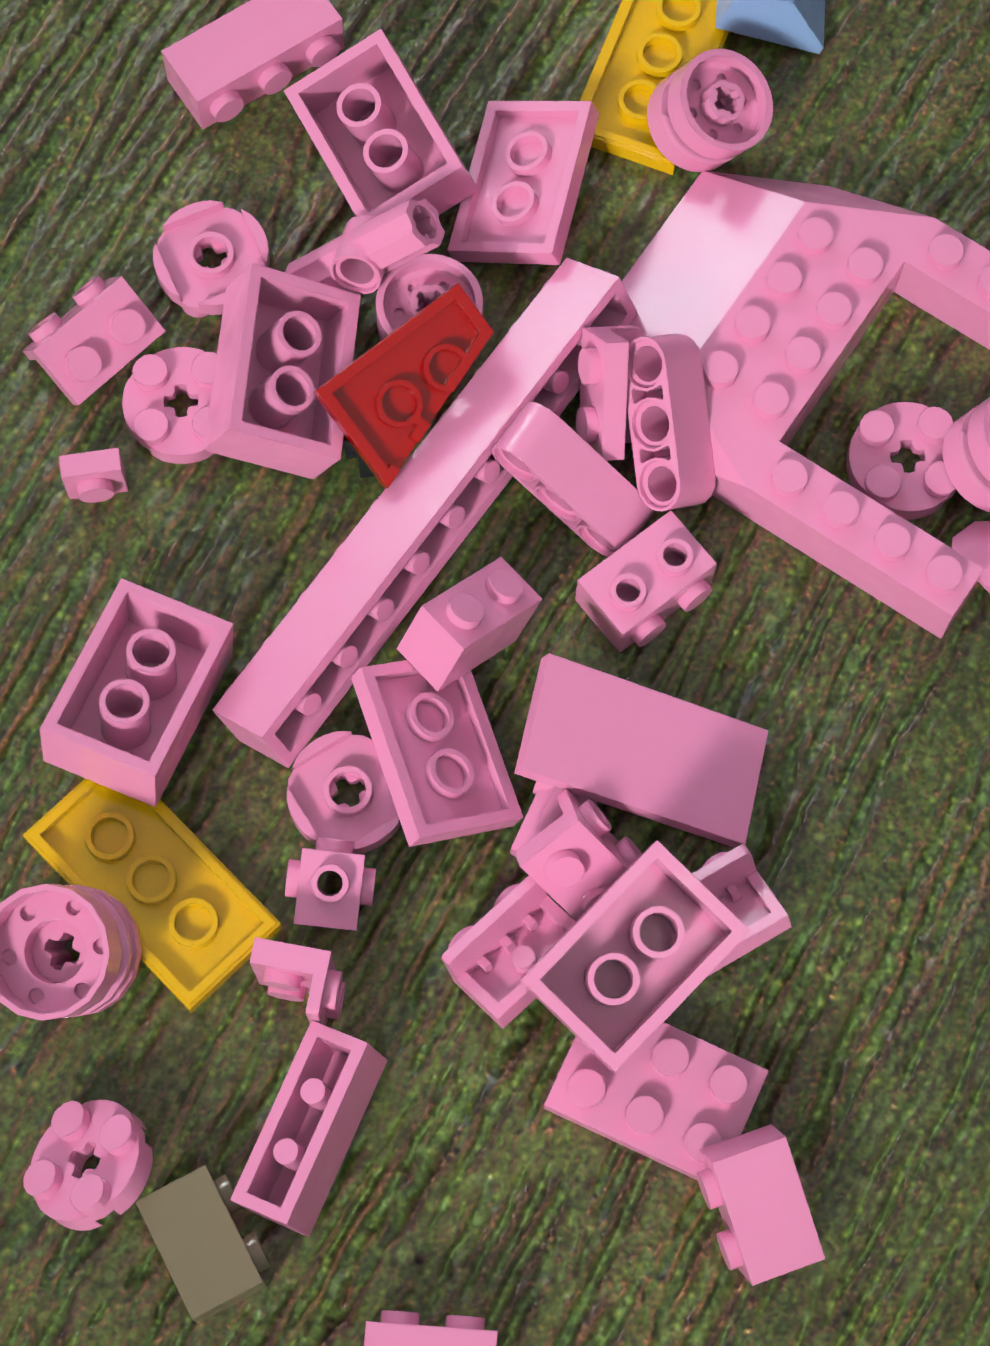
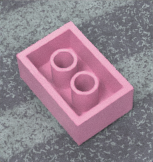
M379 29L284 90L356 216L371 215L377 217L409 199L420 201L424 198L438 210L440 215L479 191L415 81L382 29Z
M251 263L226 287L203 450L310 479L316 478L341 459L344 434L314 395L313 391L353 362L361 295L255 263Z
M121 578L40 727L43 761L156 807L232 659L233 623Z
M657 840L629 866L519 981L609 1070L616 1072L750 933V930Z

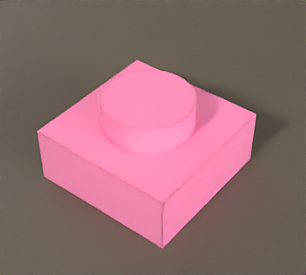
M119 448L59 456L61 479L70 500L79 498L83 502L96 503L111 499L114 493L128 492L126 470Z

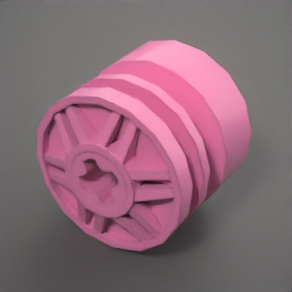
M42 884L22 888L0 903V1002L17 1015L43 1021L99 1013L122 999L136 979L142 955L138 926L126 906L105 890L83 885ZM67 941H73L72 948L80 952L78 961L71 962L72 954L64 950Z

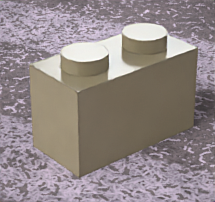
M206 1165L135 1201L192 1320L197 1324L266 1289L267 1285L261 1272L271 1267L255 1232L243 1237L232 1214L243 1208L230 1200L234 1189L228 1177L224 1174L214 1179Z

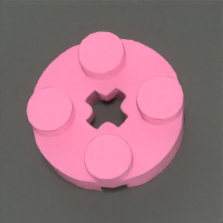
M212 200L189 204L172 214L163 225L164 232L158 239L157 245L155 243L153 250V263L162 290L173 302L180 305L186 314L197 318L207 315H221L223 313L226 287L251 263L268 268L270 264L267 238L259 222L243 209H241L240 213L234 209L224 208L223 202ZM212 247L216 254L226 252L228 255L221 261V265L216 268L202 267L198 264L203 260L202 251L206 248Z
M175 347L159 351L155 354L144 355L134 364L132 375L126 382L123 392V413L132 437L136 442L138 440L141 446L150 450L152 456L168 463L189 464L205 460L215 454L203 449L216 353L205 352L191 347ZM188 394L190 399L198 400V405L188 407L187 416L184 417L176 416L174 408L166 407L168 402L175 399L176 395Z
M913 402L891 403L877 410L869 411L860 421L847 451L846 470L851 486L905 520L919 519L935 513L943 507L944 503L956 491L948 477L943 461L944 438L949 427L953 424L950 414L940 407H927ZM900 449H908L913 454H917L921 461L915 464L913 472L908 473L904 472L901 463H892L890 456L897 455Z
M352 731L331 732L315 739L298 754L292 766L293 771L288 779L287 804L296 828L310 843L316 846L317 837L354 841L353 853L361 854L383 845L398 831L401 822L372 739L364 735H352ZM346 779L350 785H355L359 782L364 785L365 790L359 794V804L350 807L346 803L337 805L332 800L338 794L336 783L339 780Z
M91 1100L84 1104L78 1101L66 1102L55 1111L51 1120V1126L46 1130L36 1147L31 1165L26 1170L23 1178L24 1188L28 1194L34 1197L41 1211L64 1227L86 1231L103 1226L97 1220L105 1218L113 1210L120 1215L123 1214L138 1199L148 1181L152 1169L153 1153L152 1147L145 1143V1133L143 1130L147 1129L137 1116L116 1102L109 1100ZM94 1154L100 1159L99 1164L95 1170L86 1169L82 1175L85 1162Z

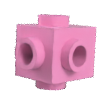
M317 837L315 849L302 848L301 860L289 859L285 897L296 898L294 924L357 931L359 905L372 906L376 869L364 867L365 855L353 853L354 841ZM335 871L341 876L343 885L339 892L327 894L321 890L319 878L323 872Z

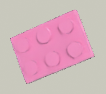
M488 101L469 174L479 191L461 201L447 250L458 262L560 265L599 117V112L592 101Z
M408 660L360 667L351 676L409 847L512 827L524 818L471 671L438 692Z
M665 1022L656 1029L616 1072L609 1070L575 1036L543 1109L698 1181L697 1172L706 1169L700 1149L742 1134L769 1070Z

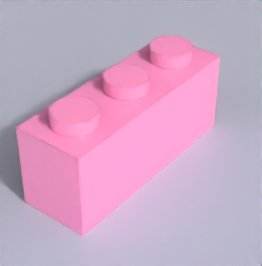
M250 0L162 50L167 80L203 130L216 122L231 120L241 112L245 105L264 94L272 95L281 91L295 76L311 67H321L334 59L339 51L345 48L343 21L329 0Z
M311 1020L230 1200L256 1215L310 1237L388 1060L369 1043Z

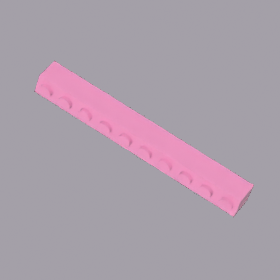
M566 258L552 277L544 284L541 291L519 319L511 326L508 333L483 365L478 368L472 379L451 406L442 414L439 421L415 452L406 460L389 488H386L378 499L373 502L368 512L346 540L337 548L328 563L310 586L301 594L292 609L274 632L264 641L256 655L212 709L240 742L287 768L291 766L298 754L304 749L353 685L351 676L360 667L368 666L513 477L495 459L492 454V448L528 402H536L560 416L580 390L581 380L578 372V357L582 349V328L628 326L637 316L638 312L619 276Z

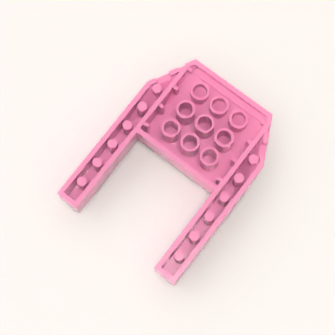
M702 171L627 273L622 283L638 312L630 325L640 328L642 330V337L676 333L685 334L692 338L699 348L716 476L715 489L712 496L941 639L972 593L984 568L787 445L893 292L990 350V251L934 217L834 187Z

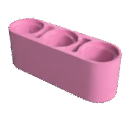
M685 334L655 335L634 339L629 344L627 409L636 482L640 498L646 506L655 511H668L705 503L712 496L715 489L716 476L699 348L694 340Z
M528 402L492 448L493 456L503 468L586 544L605 557H609L636 537L654 513V510L645 505L640 498L638 490L558 415L541 404Z

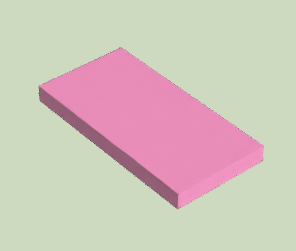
M549 653L541 658L514 774L562 790L568 789L571 793L736 848L746 844L768 730Z

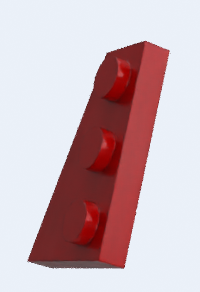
M459 283L453 285L313 391L314 395L384 489L389 488L400 472L399 469L415 445L421 441L431 426L430 423L448 396L456 389L494 333Z

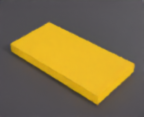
M622 0L580 101H592L599 112L591 147L670 175L674 174L676 165L660 152L650 134L647 120L648 104L654 89L666 77L705 51L725 48L731 32L715 28L717 0Z
M85 778L23 834L25 840L68 885H83L105 890L126 906L138 926L142 948L140 960L191 1013L251 958L255 937L270 940L283 928L279 920L161 800L154 807Z

